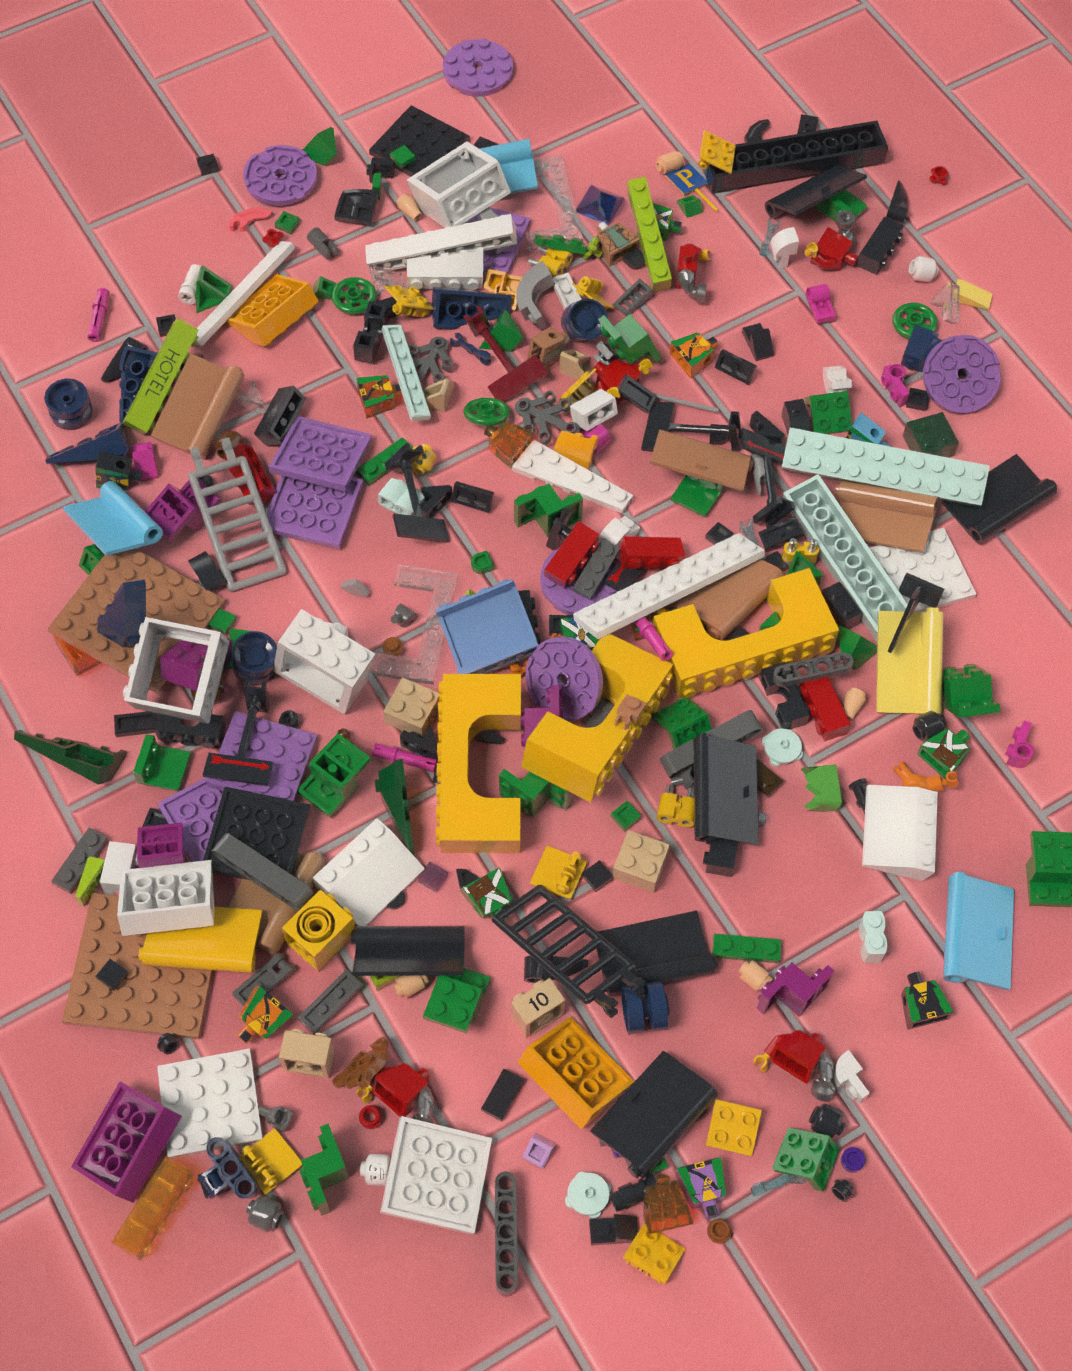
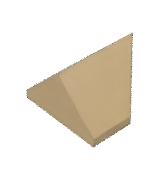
M574 349L562 351L560 354L559 372L578 380L586 371L591 373L590 356ZM592 375L586 379L588 383H593Z
M444 379L422 388L428 408L445 412L456 382Z

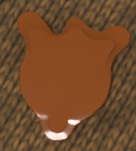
M380 1037L369 1045L373 1050L366 1054L360 1051L347 1068L333 1078L332 1084L336 1088L345 1084L348 1089L356 1086L360 1089H365L388 1059V1040L385 1037Z

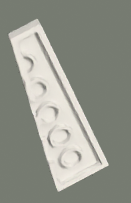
M536 440L530 443L512 466V471L534 480L537 478L545 481V484L550 483L551 486L555 485L563 488V491L567 493H580L583 499L593 501L619 513H623L633 500L632 494Z

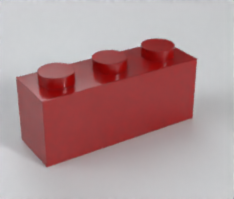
M239 443L233 449L235 457L245 456L247 458L264 505L276 493V490L253 447ZM240 465L228 469L234 478L244 476ZM247 484L237 486L243 496L250 495Z
M578 521L545 567L544 576L563 589L568 584L572 585L577 577L575 573L579 568L583 569L589 560L587 558L590 552L594 553L599 546V534Z
M623 536L619 544L621 548L618 554L622 568L666 569L674 564H680L679 562L683 561L686 557L680 537Z
M829 678L801 683L802 700L804 699L808 705L810 717H813L815 721L816 731L818 735L822 736L824 742L848 734L851 724Z

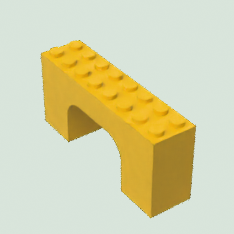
M810 568L772 579L767 602L772 613L777 612L780 622L773 627L739 638L721 641L709 636L693 604L654 616L653 624L656 627L655 630L673 652L672 658L667 662L673 664L671 673L674 675L671 683L678 699L684 697L691 698L696 693L702 691L709 692L721 685L728 686L740 679H750L756 674L761 673L762 668L782 662L789 664L800 660H808L813 656L819 654L826 655L832 652L839 629Z
M611 634L602 637L592 650L600 664L603 676L601 696L614 704L610 713L600 725L584 728L576 726L547 711L527 739L521 768L589 802H592L596 795L600 796L605 786L604 782H609L613 776L614 767L618 768L624 758L623 754H628L633 745V739L637 740L642 732L641 727L643 725L647 726L652 716L651 713H655L659 708L660 699L666 698L669 692L667 685L670 684L674 675L671 673L673 664L667 661L664 662L659 657ZM628 694L647 704L637 722L635 723L630 720L629 727L623 730L624 722H618L616 726L614 723L618 715L616 714L617 709Z
M443 674V681H439L438 701L439 742L437 743L438 783L441 784L436 786L437 804H440L436 805L437 825H440L436 826V846H440L441 853H520V798H485L479 796L470 788L468 779L469 745L476 734L484 730H521V674Z

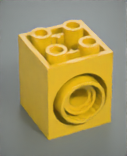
M319 890L282 927L286 944L318 972L351 940V932L355 931L354 915L346 907L342 909L336 904L337 900L330 893L325 894L322 890Z

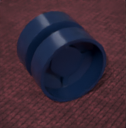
M582 299L573 302L562 313V329L574 341L584 342L595 339L602 334L599 329L602 326L598 319L603 315L608 319L607 312L603 305L594 299Z
M250 631L242 634L235 641L232 651V670L241 682L245 683V680H250V685L256 686L261 685L262 682H268L273 677L277 645L269 635L259 631Z
M661 981L645 983L644 996L639 998L631 991L628 985L621 987L623 1015L628 1035L644 1033L646 1019H648L652 1032L668 1029L669 1004Z

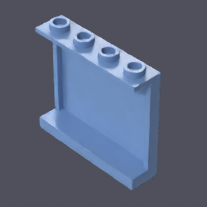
M513 579L502 580L496 586L482 588L474 595L463 596L459 598V601L452 604H443L439 609L435 610L456 663L458 674L490 673L532 656L539 645Z

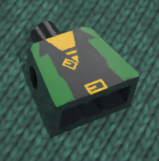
M99 451L95 467L96 488H101L108 481H114L123 490H128L130 481L142 482L143 470L132 469V460L130 458Z
M920 972L907 975L910 986L905 987L901 993L907 1029L948 1020L953 1010L935 980L923 982Z

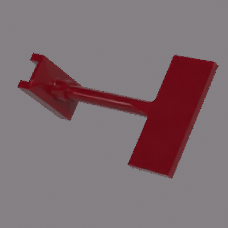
M478 306L477 310L479 313L471 318L467 314L463 317L475 337L477 335L484 337L507 371V374L487 386L495 399L505 403L547 375L548 372L536 354L514 368L490 334L489 327L491 326L484 311Z

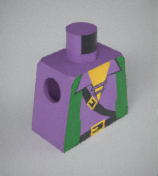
M721 1157L677 1168L676 1178L692 1209L703 1207L706 1219L719 1216L717 1203L724 1201L726 1197Z

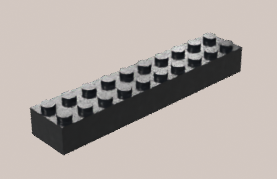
M876 120L735 144L731 174L711 164L706 169H703L710 191L717 192L820 174L836 165L850 169L884 163L888 145Z

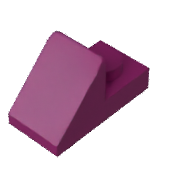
M146 442L131 445L135 469L143 470L142 481L157 479L158 473L152 443Z

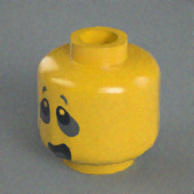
M422 444L424 453L412 463V471L414 473L424 475V473H429L432 470L437 456L432 451L433 448L427 444Z

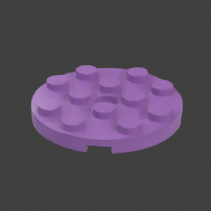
M487 39L464 40L452 47L445 55L443 75L451 88L455 87L464 95L488 96L499 92L506 83L510 82L513 75V61L509 52L495 42L488 41ZM478 65L479 67H482V68H480V69H475L474 67H476V66Z
M275 145L265 148V151L258 155L255 153L247 161L243 177L245 187L253 198L263 204L285 207L303 200L313 191L317 182V170L315 162L307 156L305 151L293 146ZM279 174H284L280 179L277 177Z
M956 335L946 338L934 346L926 358L923 368L925 389L933 402L946 411L962 414L979 410L987 405L998 391L1001 381L999 359L991 346L978 337ZM959 369L966 371V378L964 380L958 377Z
M558 549L547 557L541 569L540 584L544 597L554 605L556 610L566 615H573L583 608L618 592L604 584L605 579L614 569L613 565L609 568L591 600L572 591L577 582L576 579L572 585L568 584L563 589L544 576L545 567ZM590 552L587 558L590 560L593 554ZM584 568L578 569V571L575 573L577 577L581 575Z
M562 636L548 639L536 647L526 665L527 689L535 705L540 707L550 706V703H547L546 692L550 690L552 685H563V719L568 722L587 716L599 703L603 690L601 667L593 652L582 642L571 637ZM562 674H564L567 677V679H569L567 681V684H564L561 681Z

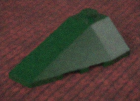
M398 759L378 771L379 779H375L376 792H380L381 800L403 844L414 856L403 759Z

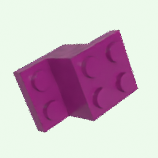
M198 478L201 489L207 488V486ZM190 480L181 489L168 483L145 511L161 527L163 534L171 541L184 526L197 531L204 523ZM216 494L204 497L208 508L222 502Z
M552 685L550 690H547L546 700L547 703H550V706L526 707L524 712H521V725H525V733L521 734L522 747H526L528 737L547 711L563 719V685Z
M182 823L138 828L137 862L139 868L187 863Z
M793 962L788 967L783 965L775 974L776 978L772 983L768 981L760 990L761 994L757 998L759 1000L757 1009L764 1014L779 999L799 1017L828 987L835 970L827 965L823 970L819 968L810 978Z

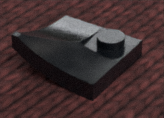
M344 190L337 204L334 215L335 220L371 226L379 195L378 190Z

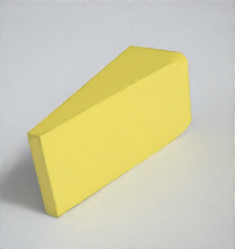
M957 279L952 301L989 310L992 293L964 280Z

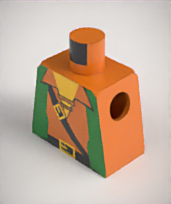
M696 332L671 341L669 354L688 377L692 378L713 361V349L718 347V342L715 337L705 340L700 333Z
M256 986L237 1017L245 1026L236 1036L246 1044L249 1043L255 1034L261 1039H266L284 1024L293 1013L261 986Z

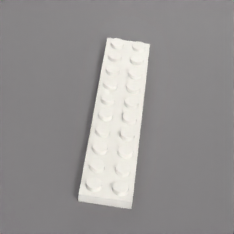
M740 533L735 534L680 561L679 564L669 566L646 579L583 608L573 614L574 621L595 638L600 639L765 557L764 549Z

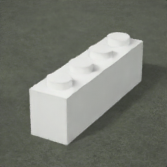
M483 247L476 248V251L468 252L467 249L460 250V254L449 255L447 252L441 253V255L434 258L428 255L407 259V288L482 289Z

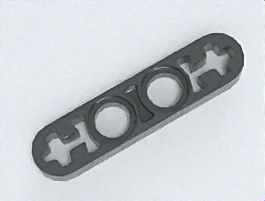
M842 652L784 664L775 668L773 681L777 686L786 687L842 675L851 671L854 661L850 654ZM840 660H843V662L847 663V665L844 666L842 663H840ZM823 663L829 667V670L820 671L817 666ZM805 668L809 674L802 676L798 674L797 670ZM782 673L786 676V679H783L779 674Z

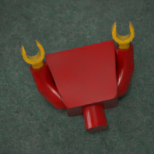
M644 359L639 364H629L614 360L608 366L599 361L594 366L595 372L598 374L596 389L597 391L602 389L614 396L616 405L624 400L618 390L623 376L628 375L641 384V373L648 374V369L653 368V365L649 359Z

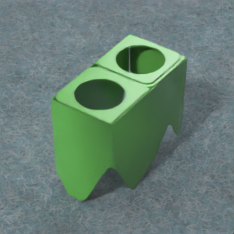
M836 764L801 768V771L805 774L806 781L809 783L805 786L806 789L815 794L811 802L804 805L805 808L810 809L807 811H838L842 804Z

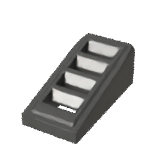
M639 278L613 303V306L627 317L654 296L653 289ZM628 299L633 302L632 305L627 301ZM624 303L629 308L626 310L621 304Z

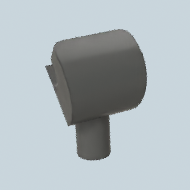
M402 603L396 607L394 615L391 616V622L401 627H408L410 621L417 619V614Z
M692 767L681 774L682 776L671 778V783L674 786L683 784L687 790L688 788H691V790L694 788V769Z
M264 1106L258 1108L259 1115L266 1117L268 1125L280 1132L285 1131L294 1112L290 1109H284L282 1106L272 1107L271 1109Z

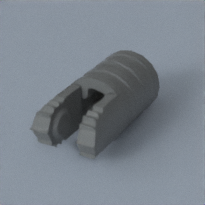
M316 227L310 230L307 240L325 259L329 258L330 254L334 257L340 254L339 249L320 228Z

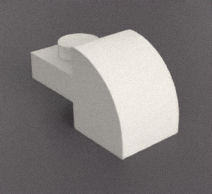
M794 227L778 232L770 241L774 260L778 261L780 268L787 267L789 255L797 254L799 240Z
M843 366L823 367V381L827 393L847 391V388H852V380L846 376V368Z
M626 516L619 520L614 518L603 529L598 542L604 538L619 546L623 536H635L638 534L640 527Z
M848 1050L840 1056L834 1067L833 1083L837 1090L845 1085L847 1095L860 1104L867 1099L870 1093L858 1078L863 1068Z

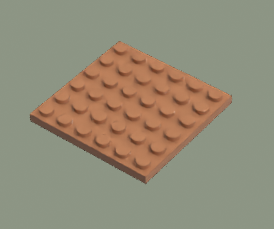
M131 549L107 556L104 555L50 624L48 632L130 678L128 671L130 665L134 663L135 647H122L97 633L96 629L98 617L105 614V607L108 604L113 603V596L122 583L145 579L146 617L206 629L218 608H221L224 604L225 599L209 590L206 591L204 587L141 551ZM167 637L161 639L149 690L156 694H159L168 682L161 679L160 657L180 640Z
M92 893L62 1018L63 1024L154 1035L175 1033L181 1038L199 1040L213 970L143 965L142 961H139L138 955L140 947L144 946L147 933L122 936L117 917L119 896ZM109 959H112L129 972L115 991L95 977Z

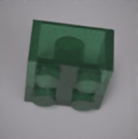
M943 412L909 421L906 423L903 432V438L911 451L950 458L955 456L959 445Z

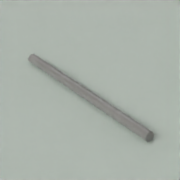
M654 393L657 395L656 399L714 413L719 412L718 408Z

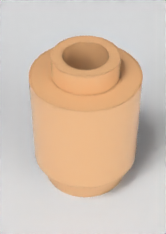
M675 151L659 156L656 161V168L662 174L678 170L684 165L682 154Z
M753 960L750 963L745 961L738 971L741 974L739 978L755 991H760L768 981L771 982L773 979L769 976L770 973Z
M399 976L395 978L396 984L393 987L399 997L404 996L407 999L425 988L429 981L426 976Z

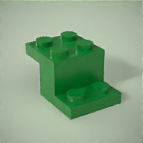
M631 314L614 326L605 315L598 319L602 326L599 328L605 338L608 337L607 343L612 350L617 349L615 352L621 360L625 359L631 364L643 355L647 359L651 357L655 363L662 359L648 333Z
M550 483L538 486L534 491L522 494L514 500V523L517 527H521L536 520L546 536L549 537L555 519H560L564 508L571 511L566 527L582 520L583 497L580 493L569 495L561 501Z
M966 664L964 668L956 669V667L943 668L942 683L944 684L945 709L958 718L1000 712V703L993 700L990 673L976 664Z
M337 733L309 763L311 775L297 789V794L331 818L359 788L357 776L371 762V757Z
M503 769L499 774L500 796L502 798H520V812L523 814L528 813L534 817L548 799H550V802L555 807H561L565 811L571 806V792L531 772L522 781L506 769Z
M1032 831L1030 834L1032 855L1026 863L1029 906L1072 907V832Z
M465 968L464 975H438L424 1011L423 1019L467 1034L471 1021L476 1020L491 980L490 977Z
M329 1123L320 1126L322 1134L318 1135L323 1151L302 1159L303 1168L299 1169L306 1189L309 1187L312 1189L307 1191L313 1209L314 1211L319 1209L321 1216L330 1213L323 1190L349 1179Z

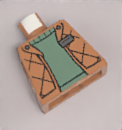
M602 222L597 226V231L599 232L597 234L599 240L597 243L598 249L603 252L602 255L609 267L622 261L623 256L636 248L639 249L640 239L621 223H615L609 227L605 222Z
M554 328L533 336L527 360L536 354L547 370L560 359L564 345L569 342V336L565 332L559 333Z

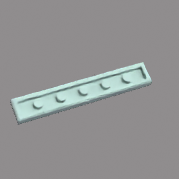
M383 325L382 333L410 420H430L431 414L402 325Z

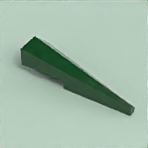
M23 730L14 731V740L98 785L112 780L127 754L126 750L111 752L108 751L106 746H101L99 749L85 742L59 737L48 740L43 739V734L37 733L35 736L24 733Z

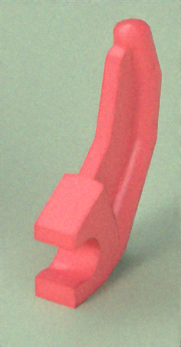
M255 207L235 213L230 221V231H234L235 226H240V231L244 232L252 221L271 217L272 211L263 207Z

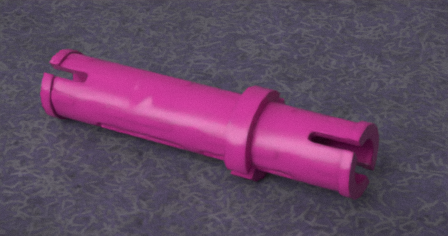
M99 288L97 290L96 301L92 306L93 315L87 337L93 342L100 340L104 315L108 310L107 301L110 293L106 288Z
M645 616L634 621V624L640 630V635L648 640L660 659L664 662L666 659L667 661L670 660L673 652L657 633L655 625L649 622Z
M376 742L373 746L375 748L372 749V756L388 759L391 763L398 759H403V764L433 773L435 771L434 767L436 766L437 759L399 750L396 746L392 748Z

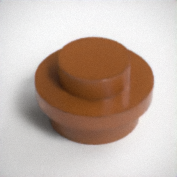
M396 637L387 638L382 644L383 652L389 657L399 656L403 651L402 641Z
M714 1219L708 1225L707 1235L712 1242L722 1244L729 1240L731 1227L723 1219Z

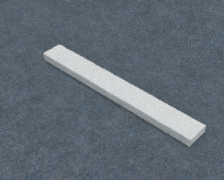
M280 241L197 327L199 329L197 333L199 338L195 346L202 347L295 249L292 242Z

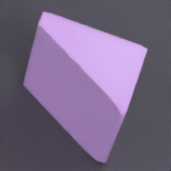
M535 1133L522 1158L543 1169L556 1144Z

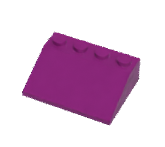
M120 1081L71 1167L115 1196L134 1203L182 1116Z

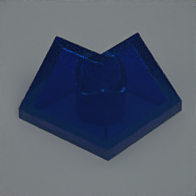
M591 185L575 212L609 225L624 201V197Z

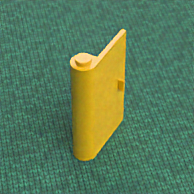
M214 907V926L147 933L144 946L139 949V961H142V964L146 966L253 973L256 959L255 946L262 910Z

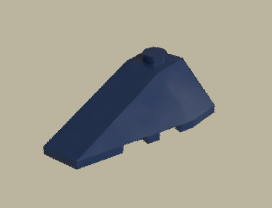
M433 287L431 306L434 308L432 310L433 327L455 329L468 325L463 316L467 314L469 318L479 313L477 310L478 306L484 311L487 320L498 318L504 310L510 314L512 295Z
M915 325L905 349L901 365L908 369L923 372L928 354L934 346L942 341L938 338L939 334ZM959 369L958 376H966V371Z
M125 345L119 363V370L121 371V381H119V387L121 388L119 422H123L158 352Z
M120 422L101 430L99 434L95 435L94 439L87 437L78 442L76 447L70 445L47 456L45 462L50 464L97 460L99 451L126 456L131 446L125 426Z
M145 579L122 583L113 596V603L108 604L105 607V614L98 617L97 633L122 647H135L139 643L141 636L139 635L140 625L144 623L146 617Z

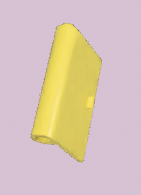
M926 608V612H913L906 621L892 653H889L887 651L904 612L878 611L876 712L923 714L932 710L937 714H941L943 612H939V608Z

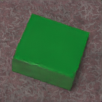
M694 195L677 201V204L687 218L703 212L701 200Z
M320 276L314 283L313 291L319 299L332 300V291L337 283Z
M776 611L760 625L759 631L773 627L780 622Z

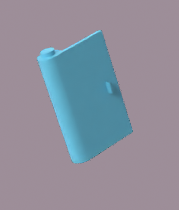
M529 138L480 148V150L499 161L510 188V194L538 189Z
M108 481L102 485L100 498L63 506V511L106 556L154 544L161 539L163 534L161 527L114 481Z
M954 872L953 875L948 877L943 979L945 981L962 983L971 980L1004 990L1011 989L1013 888L967 876L964 872Z

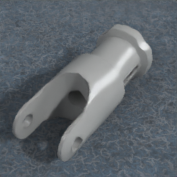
M753 454L750 460L754 461L753 476L757 494L760 495V484H766L763 457Z

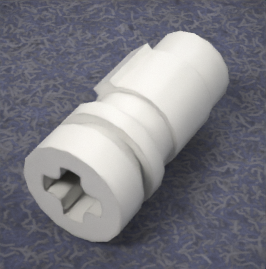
M191 265L185 281L181 285L178 299L185 304L192 305L196 303V281L200 265Z

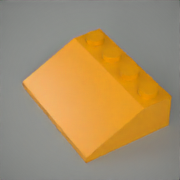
M275 274L253 292L229 317L226 323L254 344L265 347L271 344L273 339L279 334L284 333L286 328L292 323L297 322L305 312L310 311L319 301L308 282Z
M571 1016L527 1046L517 1062L581 1130L597 1119L635 1082Z

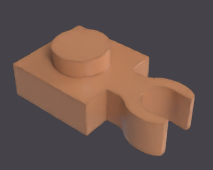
M627 694L617 709L616 714L618 715L614 725L616 726L618 722H624L623 730H626L629 727L630 720L635 723L637 722L647 703Z

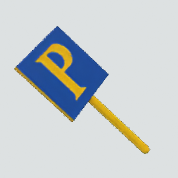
M690 163L665 175L683 195L695 190L715 212H718V208L698 189L707 185V180Z

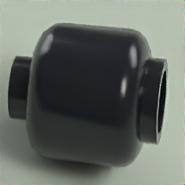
M931 710L916 717L912 729L919 740L927 741L945 730L944 725L946 722L941 714Z
M822 1104L820 1107L816 1106L808 1121L811 1123L812 1131L828 1135L831 1139L835 1135L840 1136L846 1124L842 1122L843 1113L828 1104Z

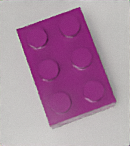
M228 639L229 646L223 668L232 660L231 639ZM180 640L160 657L161 679L197 691L208 646Z

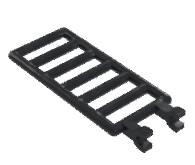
M537 885L492 917V922L579 1000L584 1004H590L592 1001H595L610 1018L618 1014V1010L615 1008L618 1005V1001L613 997L607 996L605 992L622 980L628 985L638 998L645 993V989L642 988L645 985V981L632 973L636 965L543 885ZM539 894L547 900V902L513 926L504 921L506 917ZM554 907L562 913L527 939H524L518 933ZM568 920L577 926L541 953L533 946ZM584 933L592 939V941L557 966L548 960ZM599 946L608 953L572 980L563 973ZM615 959L624 966L589 993H586L579 987Z

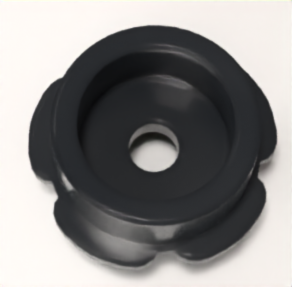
M291 710L284 711L279 718V724L297 728L300 723L298 720L299 716Z
M175 1033L163 1034L157 1044L159 1051L166 1055L176 1051L179 1047L178 1036Z
M844 1179L834 1181L835 1184L831 1191L837 1199L846 1202L848 1199L853 1198V1187L848 1181Z

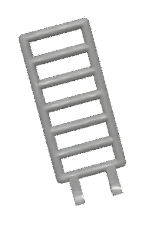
M228 437L221 439L227 461L204 467L198 447L190 449L196 470L190 472L188 477L226 586L229 591L233 592L285 575L287 571L247 458L245 456L235 457ZM239 465L241 466L244 476L201 489L198 478ZM240 485H248L250 495L209 508L207 507L205 496ZM254 502L257 513L214 526L211 515ZM257 521L261 522L263 532L223 545L220 544L217 534ZM267 539L270 547L269 551L227 563L224 552ZM274 558L277 569L238 582L233 581L230 571Z

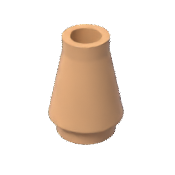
M405 193L398 198V208L412 218L413 221H417L422 217V213L411 195Z
M850 688L845 695L843 709L850 721L854 719V716L866 701V694L860 689Z

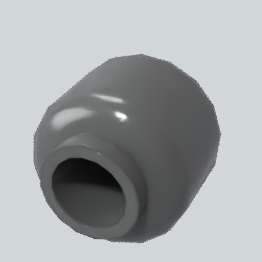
M263 1195L258 1197L256 1201L251 1200L246 1210V1213L249 1214V1224L264 1232H269L272 1229L276 1230L284 1216L281 1204Z

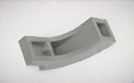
M543 261L525 273L519 282L516 293L517 304L524 320L529 319L532 325L536 324L540 330L546 327V324L536 307V302L541 293L555 285L553 277Z

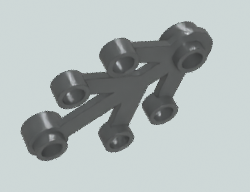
M434 337L430 340L429 344L420 347L416 345L408 346L410 351H415L410 352L412 358L429 352L428 356L413 360L415 368L420 367L417 372L420 383L429 368L433 375L434 383L445 379L444 374L439 371L435 362L437 355H439L442 361V369L448 372L453 369V361L448 358L446 353L448 341L445 338Z
M546 391L543 397L534 400L527 397L519 399L515 404V411L523 417V432L525 435L531 437L536 432L530 415L537 417L540 430L538 438L542 444H548L552 439L546 422L570 433H581L577 423H567L552 416L562 411H570V406L572 405L570 400L563 398L559 404L540 410L536 407L546 403L553 404L556 401V395L553 391Z

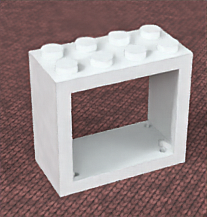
M465 142L407 179L420 211L444 228L463 224L511 193L499 161L469 142Z
M301 609L278 641L273 672L345 715L367 683L375 653Z
M145 617V621L141 623L139 635H141L139 643L134 648V663L130 665L128 671L129 683L125 685L123 690L124 701L135 709L209 724L229 646L228 639L221 632ZM163 637L208 646L192 710L150 702L147 699Z

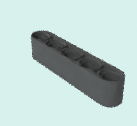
M749 710L706 733L710 734L711 737L743 743L759 734L763 728L753 711ZM693 740L675 748L660 758V762L670 779L680 776L690 767L694 768Z
M228 833L223 835L211 851L219 860L297 911L306 904L314 893L306 884Z
M507 1171L499 1173L495 1178L496 1289L500 1295L505 1297L512 1296L518 1286L516 1179L512 1173ZM503 1180H508L512 1186L507 1190H503L499 1187V1183ZM508 1204L512 1207V1211L509 1214H503L499 1210L500 1206ZM502 1229H510L513 1235L508 1239L502 1238L499 1235ZM503 1253H509L513 1256L512 1262L508 1264L501 1262L499 1258ZM503 1278H510L514 1284L511 1288L504 1289L501 1287L500 1281Z

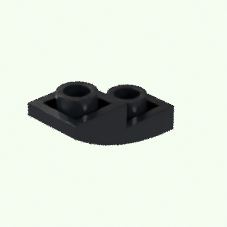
M206 551L188 560L206 591L216 590L225 584L224 579Z

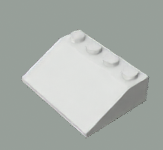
M867 785L862 867L923 881L934 874L938 792L920 787Z
M377 818L313 877L316 889L322 890L325 894L330 893L337 900L336 904L342 909L346 907L354 915L353 921L356 926H367L387 907L389 902L394 901L401 891H404L425 871V868L397 836Z
M206 860L121 870L117 917L122 936L214 926L212 861Z

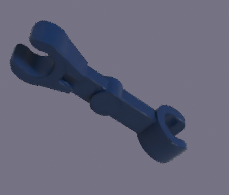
M455 333V338L458 340L450 338V344L453 347L461 346L468 353L474 354L483 365L486 366L491 362L489 352L478 350L474 345L463 341L460 333Z

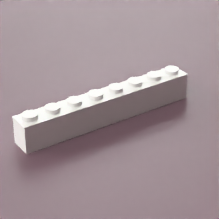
M511 214L409 235L407 237L394 238L388 241L375 242L365 245L366 262L371 273L377 274L405 268L409 258L428 255L434 258L441 255V253L447 252L449 255L460 254V250L466 249L468 252L476 251V248L483 247V251L514 245L517 244L516 227Z

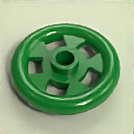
M360 277L343 279L336 284L332 291V301L335 307L346 314H362L366 311L369 301L376 302L377 291L374 285ZM357 285H361L364 288L361 290ZM347 286L348 289L345 293L342 291V289ZM364 294L369 295L368 300L364 299ZM345 298L347 302L343 304L340 299ZM359 303H360V305H361V306H358V307H352V304H359Z
M916 302L899 306L892 316L894 329L907 339H910L915 325L934 332L938 325L937 317L933 310L924 304ZM903 313L908 314L906 319L901 317ZM924 319H929L930 324H924ZM906 324L909 329L906 330L902 325Z
M477 398L465 405L463 413L465 418L471 423L481 426H494L505 422L509 418L510 409L501 400Z

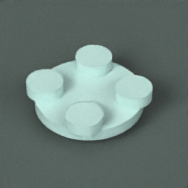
M776 729L762 739L764 751L770 758V764L774 767L799 761L802 758L801 740L792 730Z
M579 1172L569 1184L565 1204L581 1215L597 1219L608 1203L611 1186L597 1174Z

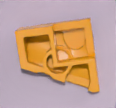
M488 269L484 288L490 293L512 295L510 309L517 312L516 293L522 277Z
M561 431L554 451L588 470L592 464L593 452L597 448L598 436L592 435L591 438H584L582 433L574 434L568 431Z

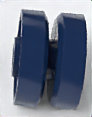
M65 378L57 380L46 390L44 396L51 421L57 427L73 430L87 424L91 419L93 408L87 389L82 382L76 379Z

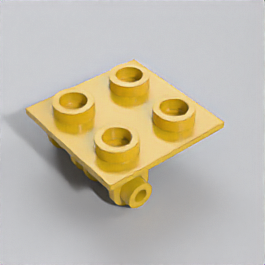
M704 130L698 165L701 169H706L711 164L731 174L736 145Z
M584 276L578 284L572 283L577 288L576 292L579 295L598 301L606 310L608 308L616 309L598 295L603 288L602 281Z
M393 285V287L385 286V289L397 301L393 305L392 310L398 315L425 317L428 315V309H434L428 300L420 294V291L414 287H409L408 289L398 285Z
M596 369L591 373L586 371L560 398H568L573 405L593 393L595 386L591 382L588 383L586 379Z
M547 845L530 884L534 886L543 885L550 892L571 900L587 861L581 859L579 852L574 851L573 854H568Z
M716 1099L706 1146L752 1156L762 1110Z
M275 1128L252 1147L247 1145L241 1150L243 1153L240 1155L241 1159L255 1177L265 1195L302 1166L299 1157Z
M644 1223L624 1254L623 1259L627 1261L626 1264H630L635 1268L639 1267L640 1273L644 1270L646 1271L645 1276L650 1274V1277L656 1280L658 1284L663 1283L665 1285L686 1248Z

